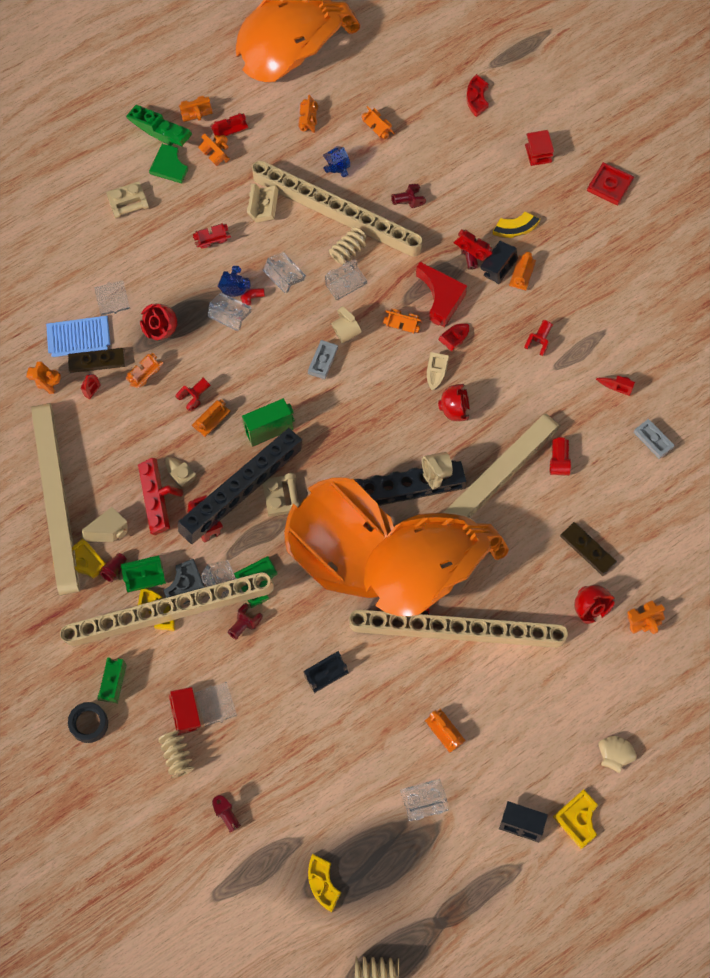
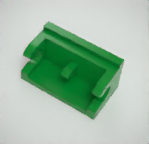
M159 555L121 564L127 593L166 584L164 569Z
M107 657L98 693V701L118 704L127 666L123 659L118 658L117 661H114Z

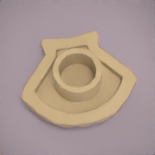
M610 736L599 741V748L604 759L601 763L602 766L620 773L623 766L636 760V752L629 741L618 736Z

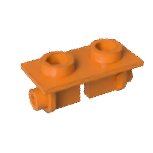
M310 94L308 95V100L304 99L300 104L301 116L299 117L298 127L300 131L305 132L307 129H310L315 133L318 104Z
M367 106L369 111L362 114V121L371 129L376 124L373 131L381 139H387L389 132L394 135L395 133L391 129L392 125L386 119L383 121L380 118L381 114L375 108L371 110Z
M525 252L522 256L519 255L509 286L527 290L536 263L530 252Z
M392 308L391 311H385L389 314L388 317L385 316L383 324H386L387 327L399 329L400 323H404L403 331L413 334L415 332L419 333L420 326H418V323H422V320L419 319L418 315L411 313L408 316L402 315V311Z
M154 353L147 354L139 362L143 368L140 369L136 365L127 374L126 379L131 383L130 386L135 388L144 386L147 383V379L160 370L163 362L155 360L157 356Z
M222 399L216 400L192 424V427L206 437L231 410L225 406L226 403Z
M441 708L438 711H433L430 717L425 720L426 724L449 753L466 741Z

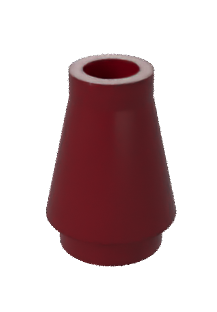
M117 553L115 557L101 567L100 575L109 582L117 580L122 570L121 564H124L127 558L123 554Z

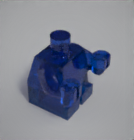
M336 146L331 151L323 154L328 165L323 167L325 173H340L342 177L349 175L346 169L350 167V159L344 147Z
M233 266L231 274L228 271H224L221 276L218 288L226 297L243 295L246 289L251 287L249 278L237 275V273L241 272L240 266Z

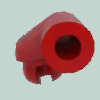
M264 288L249 289L241 295L242 305H251L252 298L265 297Z

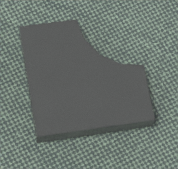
M194 559L175 566V580L169 587L164 589L166 598L205 588Z

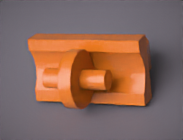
M200 96L191 102L187 100L182 101L179 105L183 122L196 118L200 121L201 117L213 114L209 97Z
M205 133L201 136L204 141L198 148L206 156L213 149L215 152L209 159L216 166L223 160L226 163L230 160L221 150L222 148L227 150L229 147L226 136L222 135L219 137L216 135L214 137L215 143Z
M37 362L35 367H29L26 375L29 380L36 381V386L39 389H45L49 394H54V385L59 384L61 375L57 370H50L43 362Z
M651 600L644 605L645 612L641 614L635 608L628 611L631 632L635 634L641 630L644 632L650 630L652 634L658 633L657 626L662 625V621L665 620L663 614L664 606L662 604L657 605Z

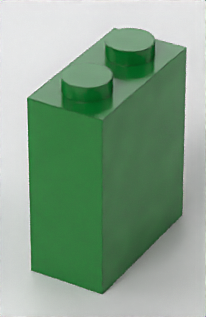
M284 398L242 415L244 430L252 447L281 435L288 428L293 430V422L295 420L292 414L294 412L290 403L286 404Z

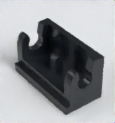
M502 241L498 242L491 251L492 254L480 266L481 270L485 271L484 276L497 284H500L518 259L517 248Z
M339 651L303 671L304 677L314 694L349 674L346 663L344 664Z
M507 801L499 830L539 843L544 832L548 814Z

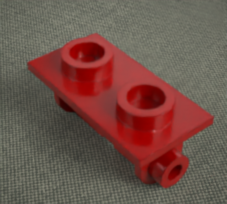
M238 113L229 117V119L214 121V124L210 125L214 135L219 137L248 129L244 113Z
M221 223L211 226V234H209L208 228L195 231L192 235L194 241L198 240L194 242L196 247L203 249L211 246L210 244L214 242H226L227 238L231 237L228 232L226 233L228 231L227 224Z
M461 229L458 233L460 237L453 242L481 261H484L492 254V247H490L489 243L480 238L475 242L476 236L466 229Z

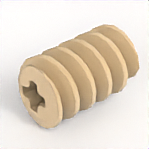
M353 227L331 249H328L329 254L336 262L345 266V260L350 261L351 256H356L355 251H361L360 246L366 247V235L358 227Z
M180 731L167 733L158 739L159 743L163 744L160 748L165 752L163 754L164 759H168L166 766L170 767L168 773L173 775L171 778L184 776L195 769L194 766H188L192 759H185V756L190 754V752L183 751L187 743H180L185 738L184 735L178 736Z
M356 956L355 978H399V958L394 965L392 958H389L387 964H385L383 957H381L378 964H376L374 957H371L370 962L367 963L366 957L363 956L361 963H359Z

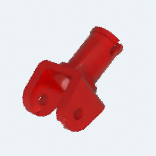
M542 320L537 333L529 335L524 348L528 350L532 341L543 345L540 355L544 356L548 348V340L546 338L553 324L547 320Z
M202 377L192 388L183 386L175 397L178 400H182L191 394L193 399L186 406L190 412L201 404L199 396L211 385Z

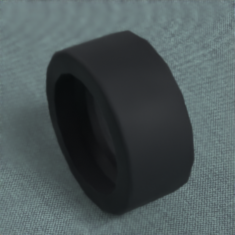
M84 702L71 710L68 716V728L77 740L83 743H93L105 735L109 720L105 711L99 705L93 702ZM86 711H93L100 718L98 729L91 734L81 733L76 726L78 717Z

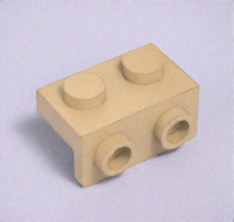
M256 184L251 185L247 213L256 223L275 218L279 190L276 186L260 189Z

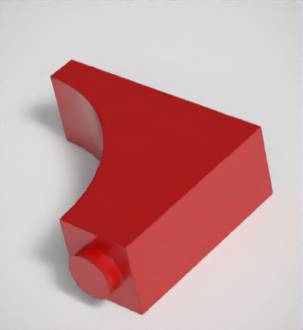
M419 262L416 267V277L427 284L434 299L430 309L429 320L435 325L446 327L466 296L467 285Z

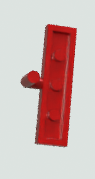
M150 458L138 464L150 534L157 535L170 529L164 495L170 493L181 497L183 490L170 485L162 488L157 459Z

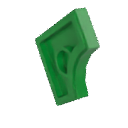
M162 143L149 173L150 175L182 184L188 172V166L179 161V150L177 147Z
M267 556L233 574L235 579L257 573H266L272 579L277 575V571ZM261 581L259 587H265L268 581ZM247 585L241 587L243 593L248 590ZM265 595L247 601L251 608H254L269 600V597Z

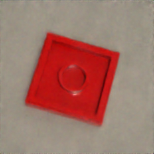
M603 162L587 187V192L618 206L633 182L634 176Z

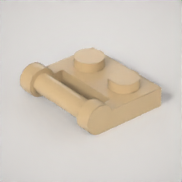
M140 182L106 192L115 219L129 212L149 208Z
M295 473L269 478L263 483L269 517L288 514L293 503L297 507L301 504L297 494L295 483L297 478ZM287 483L292 503L286 506L282 484Z

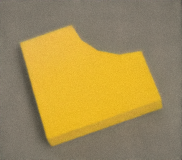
M82 538L72 547V551H75L77 565L74 567L78 573L86 574L94 579L102 571L101 567L106 563L88 542Z
M585 789L553 816L580 849L584 848L597 836L593 828L592 816L598 804Z

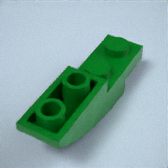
M137 104L126 115V118L138 128L170 146L173 143L183 146L192 135L189 129L164 120L162 114Z

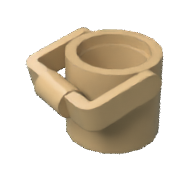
M341 306L337 310L340 318L333 321L331 325L340 341L345 343L362 333L351 312Z
M447 452L422 457L423 476L431 489L434 490L440 487L443 478L452 475L450 456Z

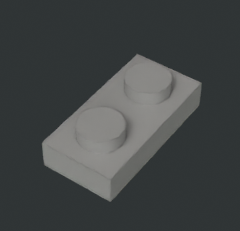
M321 340L309 366L308 374L325 380L338 351V345Z
M649 419L633 432L658 459H661L675 446Z

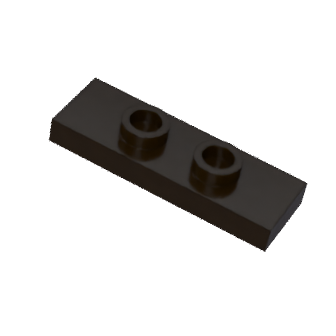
M123 348L68 354L69 372L76 373L125 367Z
M575 522L560 535L566 543L602 576L617 563L608 552Z

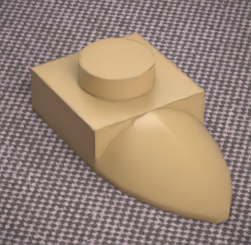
M430 352L427 381L431 390L436 389L442 382L447 371L449 355Z
M166 456L167 471L182 489L197 478V475L185 462L183 463L177 458Z

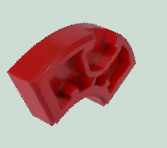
M477 74L471 79L466 96L468 107L476 117L489 107V103L484 98V92L489 84Z

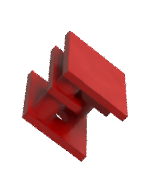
M548 130L527 133L529 143L525 144L530 165L552 163L551 157L553 156L554 149Z

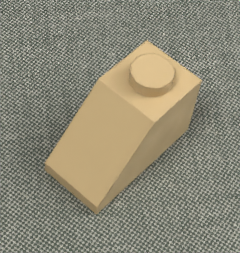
M111 507L82 529L83 539L88 542H114L126 535L128 531L127 521Z

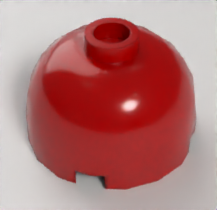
M155 303L143 309L140 326L146 337L158 341L170 337L175 332L177 317L169 306Z
M464 384L449 386L442 393L441 400L438 401L439 410L443 411L445 417L451 421L469 420V415H466V409L470 410L467 389H462L465 386Z
M600 585L584 586L578 591V595L575 598V611L583 623H594L596 621L593 618L599 615L603 618L611 611L615 604L613 601L615 598L610 591Z

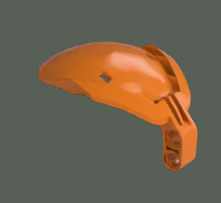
M263 0L245 19L239 30L236 42V57L240 54L242 55L245 62L242 70L249 77L262 82H275L301 65L305 58L315 55L341 26L347 33L353 34L359 31L361 25L354 11L346 2H332L331 0ZM305 38L304 41L296 43L297 39Z
M334 477L319 481L308 487L307 489L311 493L298 507L293 503L287 516L284 530L287 552L326 590L366 598L378 597L373 588L366 592L364 584L365 567L372 551L394 528L391 517L378 506L354 479ZM366 522L374 528L371 532L363 526ZM329 562H332L337 567L336 571L328 565Z
M418 514L397 524L372 551L365 567L366 592L371 588L374 589L380 598L375 606L386 613L396 616L419 615L450 593L455 584L467 580L488 552H490L494 559L500 560L508 554L509 548L492 524L475 523L470 518L456 514ZM445 563H452V565L446 568H441V565Z

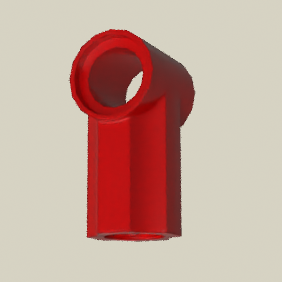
M558 437L552 440L550 475L569 476L571 470L569 440Z

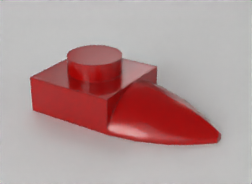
M461 323L450 327L440 335L438 340L449 350L453 351L467 337L470 329L469 324Z
M94 374L86 375L81 385L82 393L86 398L91 399L101 386L98 377Z
M628 377L596 378L605 387L628 396L631 395L635 384Z

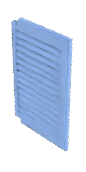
M108 315L46 324L48 353H52V357L107 350V346L111 345Z

